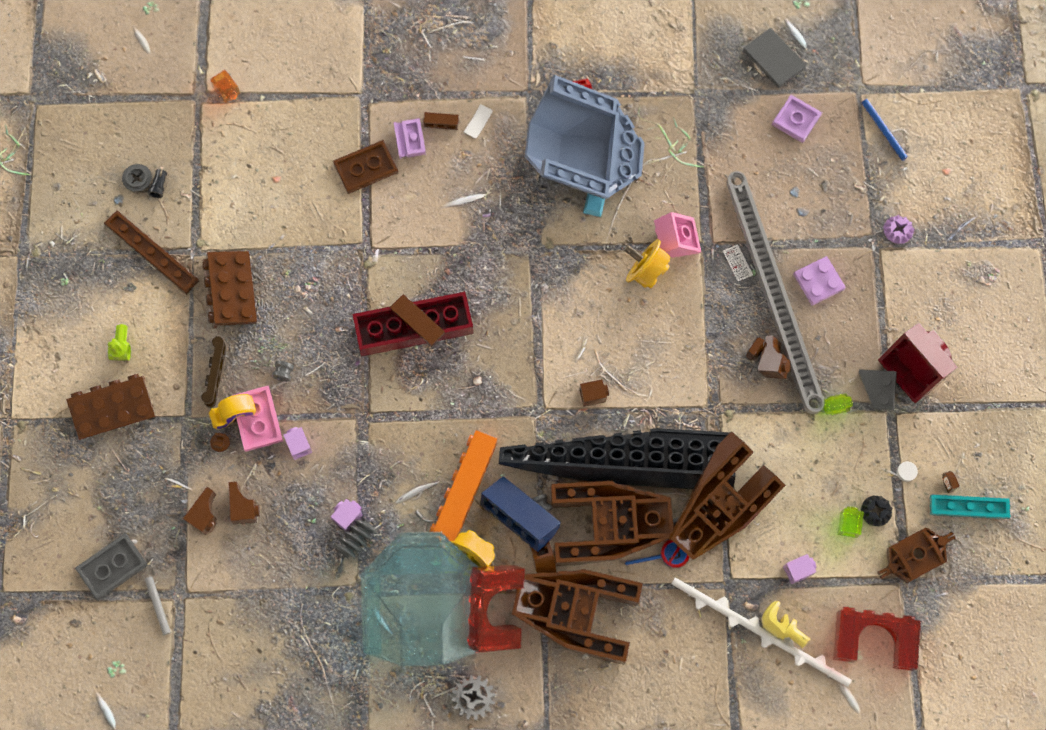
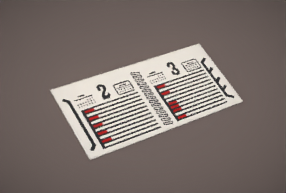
M738 245L723 250L738 281L753 275Z

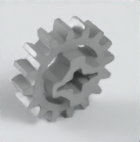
M470 675V680L468 681L463 677L462 685L456 683L458 691H452L456 695L455 698H452V702H457L454 709L461 710L460 716L464 713L467 714V720L471 716H474V719L477 720L478 715L485 718L484 712L491 713L492 711L489 705H495L491 698L495 697L496 694L490 693L493 685L487 686L488 680L486 679L482 682L481 676L474 680L473 676ZM473 684V687L468 691L463 690L466 686ZM481 686L485 689L487 697L481 694ZM473 692L477 693V697L480 699L471 703L468 696L473 695ZM460 698L467 702V709L462 706ZM480 704L485 705L482 709L474 711L476 706Z

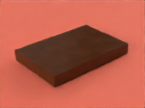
M384 140L333 161L347 194L399 173Z

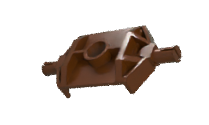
M925 527L888 547V565L877 572L878 575L882 574L879 577L883 579L890 574H894L904 582L909 583L946 563V545L956 539L955 535L952 536L954 533L950 532L942 537ZM915 549H920L923 552L922 559H917L914 556Z

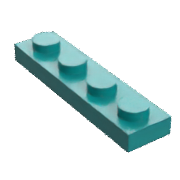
M930 495V515L1009 519L1010 498Z

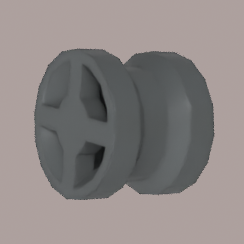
M276 361V368L272 372V377L279 381L290 382V373L293 371L294 365L285 361Z
M546 494L532 498L547 512L552 510V506L547 502L548 497Z

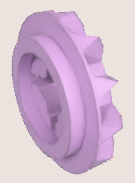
M891 216L884 225V234L893 243H906L913 236L914 228L912 222L907 220V217ZM897 225L898 227L904 226L902 233L900 231L893 232Z

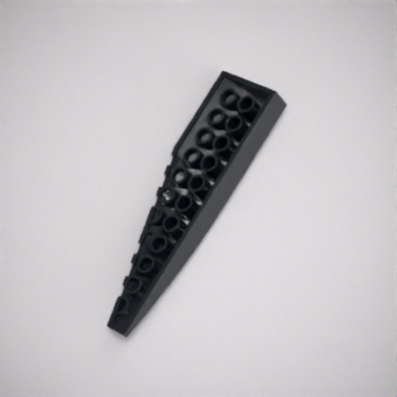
M654 428L650 429V432L637 430L633 431V434L622 435L621 432L614 433L610 437L597 435L572 438V441L569 442L556 440L553 444L539 442L528 447L525 444L500 447L498 464L540 474L591 482L612 481L620 485L694 489L715 449L730 432ZM736 472L727 480L733 488Z

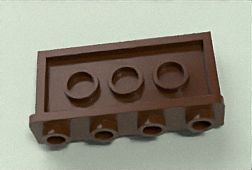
M249 251L207 252L206 258L202 260V266L207 274L204 277L205 288H208L209 293L206 294L207 306L210 305L208 322L212 323V329H217V326L256 324L257 317Z
M138 373L128 376V380L120 382V379L108 382L109 386L104 388L98 385L89 388L90 392L83 394L82 391L70 394L71 398L66 399L78 439H85L156 417L146 387L145 377L139 376Z

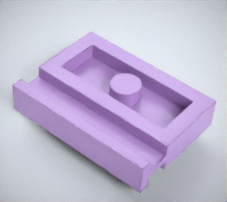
M420 118L402 121L401 123L393 122L399 158L426 155Z

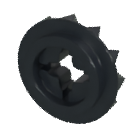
M873 495L866 498L862 503L861 515L868 524L877 527L883 526L891 519L893 508L889 504V500L882 496ZM875 505L879 509H884L879 513V517L876 512H869L875 508Z

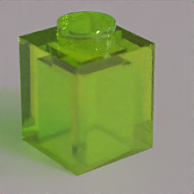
M848 506L840 512L837 535L858 538L862 532L864 512L858 511L856 507Z

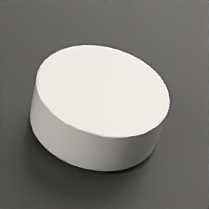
M908 461L901 463L897 468V476L904 482L912 481L918 473L915 464Z

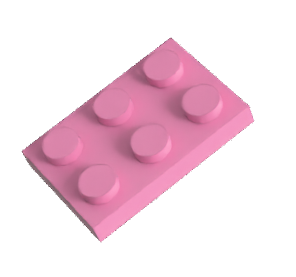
M269 386L239 393L252 396L256 407L254 415H241L236 418L245 452L283 442Z

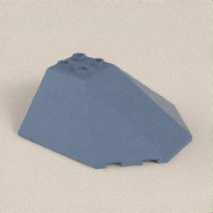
M554 75L528 124L525 158L542 177L607 199L642 176L644 141L636 135L633 130V123L628 115H624L619 107L621 104L617 99Z

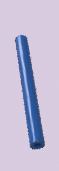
M863 100L861 102L899 158L902 161L907 159V154L869 100Z

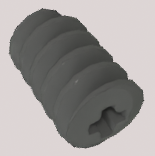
M361 517L362 521L355 520L357 527L352 525L349 527L352 533L344 532L346 539L339 538L341 545L334 544V547L347 559L349 557L356 558L354 551L361 552L359 545L367 546L364 539L372 540L370 532L377 534L376 529L363 517Z

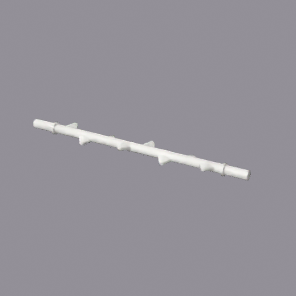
M674 578L671 583L687 593L688 596L696 598L697 609L708 605L727 616L730 627L740 624L761 636L762 647L765 648L773 643L794 655L795 665L800 666L806 662L828 675L827 677H831L847 687L851 683V679L835 671L833 667L830 668L826 665L824 655L813 658L794 647L793 640L789 637L784 638V640L778 639L767 630L761 628L758 617L755 616L748 620L727 608L726 597L715 601L677 578Z

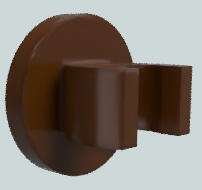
M215 433L210 440V445L214 451L224 452L230 446V439L224 433Z

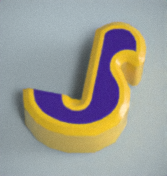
M238 394L221 400L217 408L210 409L209 416L214 429H223L228 427L238 416L254 415L256 407L252 396Z

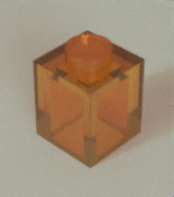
M226 70L210 79L213 89L224 103L236 99L240 94L238 85Z

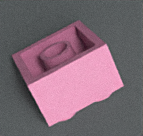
M670 212L654 220L655 232L661 241L659 248L670 255V257L674 258L701 253L694 218Z

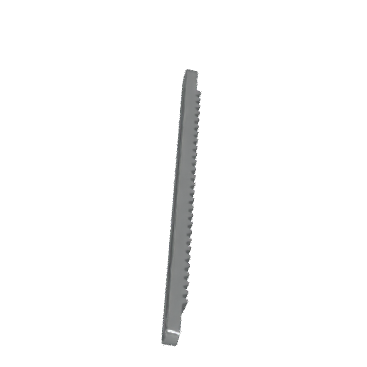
M734 171L730 173L727 179V187L732 199V205L735 207L739 225L742 227L744 239H746V245L749 248V253H751V259H753V265L756 268L760 285L763 288L765 300H767V305L770 308V314H772V320L775 323L774 326L777 328V334L782 343L784 354L790 361L791 375L794 377V383L796 384V389L799 392L804 409L809 414H818L825 404L747 179L742 172ZM739 178L741 180V184L734 185L731 182V179ZM811 399L817 400L819 408H811L809 401Z

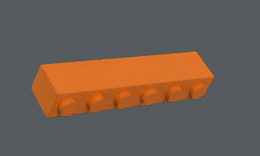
M477 430L474 435L470 434L466 444L469 446L466 453H462L459 463H461L459 471L455 470L451 480L454 483L451 488H447L444 495L446 502L444 506L440 505L436 515L439 517L436 524L433 523L430 528L429 535H431L432 542L443 546L448 541H455L460 534L497 446V438Z

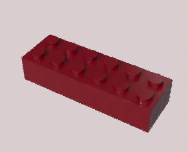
M465 291L413 302L445 331V334L438 341L474 334ZM390 307L352 314L361 357L427 344L391 311Z

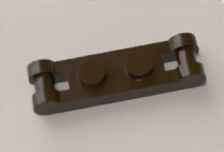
M219 336L214 337L212 340L214 353L213 357L209 359L210 374L205 379L207 390L201 396L202 401L209 408L216 405L226 353V344Z

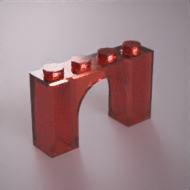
M517 565L472 567V574L470 576L471 594L469 596L470 615L468 617L470 626L467 637L470 649L478 653L521 649L522 628L513 624L492 626L488 620L487 610L491 599L498 592L524 589L525 568Z
M843 607V610L841 609L837 612L833 660L851 663L857 661L860 634L865 627L874 625L884 628L893 639V668L908 671L918 669L920 620H915L914 616L904 615L903 618L895 617L893 613L878 615L873 610L857 612L852 607Z

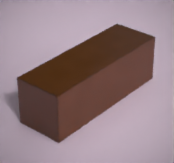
M424 112L423 124L426 128L458 130L459 115Z

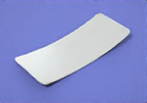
M480 104L464 133L477 138L488 121L492 110Z

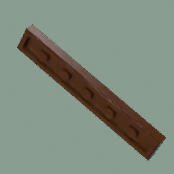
M118 210L104 222L106 227L185 294L199 282L197 277Z

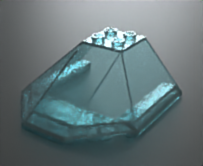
M442 532L400 533L362 571L363 653L399 666L445 665L484 650L483 571L465 553L450 542Z

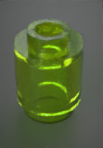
M846 393L829 396L827 399H824L825 404L823 408L826 415L830 414L832 416L850 412V407H853L852 398L847 396Z

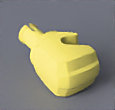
M774 601L771 603L762 616L763 628L778 639L784 640L785 637H789L801 648H804L810 638L796 628L795 624L797 621L795 619L789 623L787 614L781 618L779 623L776 615L780 602Z

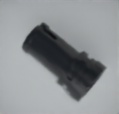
M161 169L155 170L153 183L148 190V195L154 198H162L164 194L163 186L167 172L163 170L160 177Z

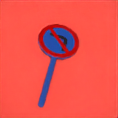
M670 539L662 546L660 555L626 561L625 565L662 558L667 566L680 568L688 562L689 556Z

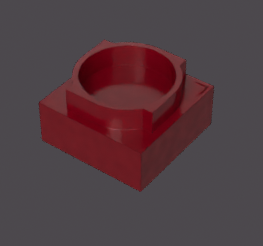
M920 323L906 331L878 359L886 371L897 372V384L915 404L958 368L952 361L950 350L945 342L934 330L931 332L926 331Z

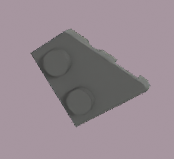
M859 369L860 377L873 408L878 410H894L897 372Z

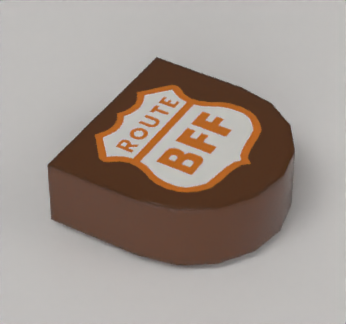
M948 471L942 474L943 483L948 493L959 488L960 485L953 472Z

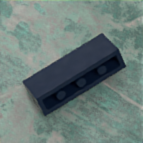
M504 476L481 493L480 505L537 552L554 537L559 529L560 521Z

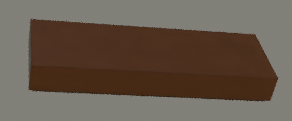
M404 294L390 306V310L431 347L445 334L444 330Z

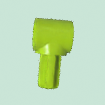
M119 324L116 326L115 339L108 342L109 360H130L131 346L126 342L127 325Z

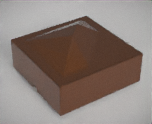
M757 337L748 350L746 358L752 361L753 358L759 356L763 351L765 340Z

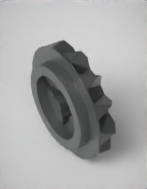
M133 164L123 172L122 182L127 190H131L134 193L136 191L143 192L144 189L149 188L152 182V173L145 165ZM132 175L137 176V177H139V176L141 175L140 178H141L142 182H139V181L134 182L135 180H134V177H133Z

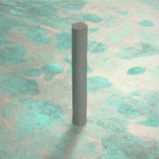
M147 577L145 582L162 634L165 636L170 634L171 631L153 577Z

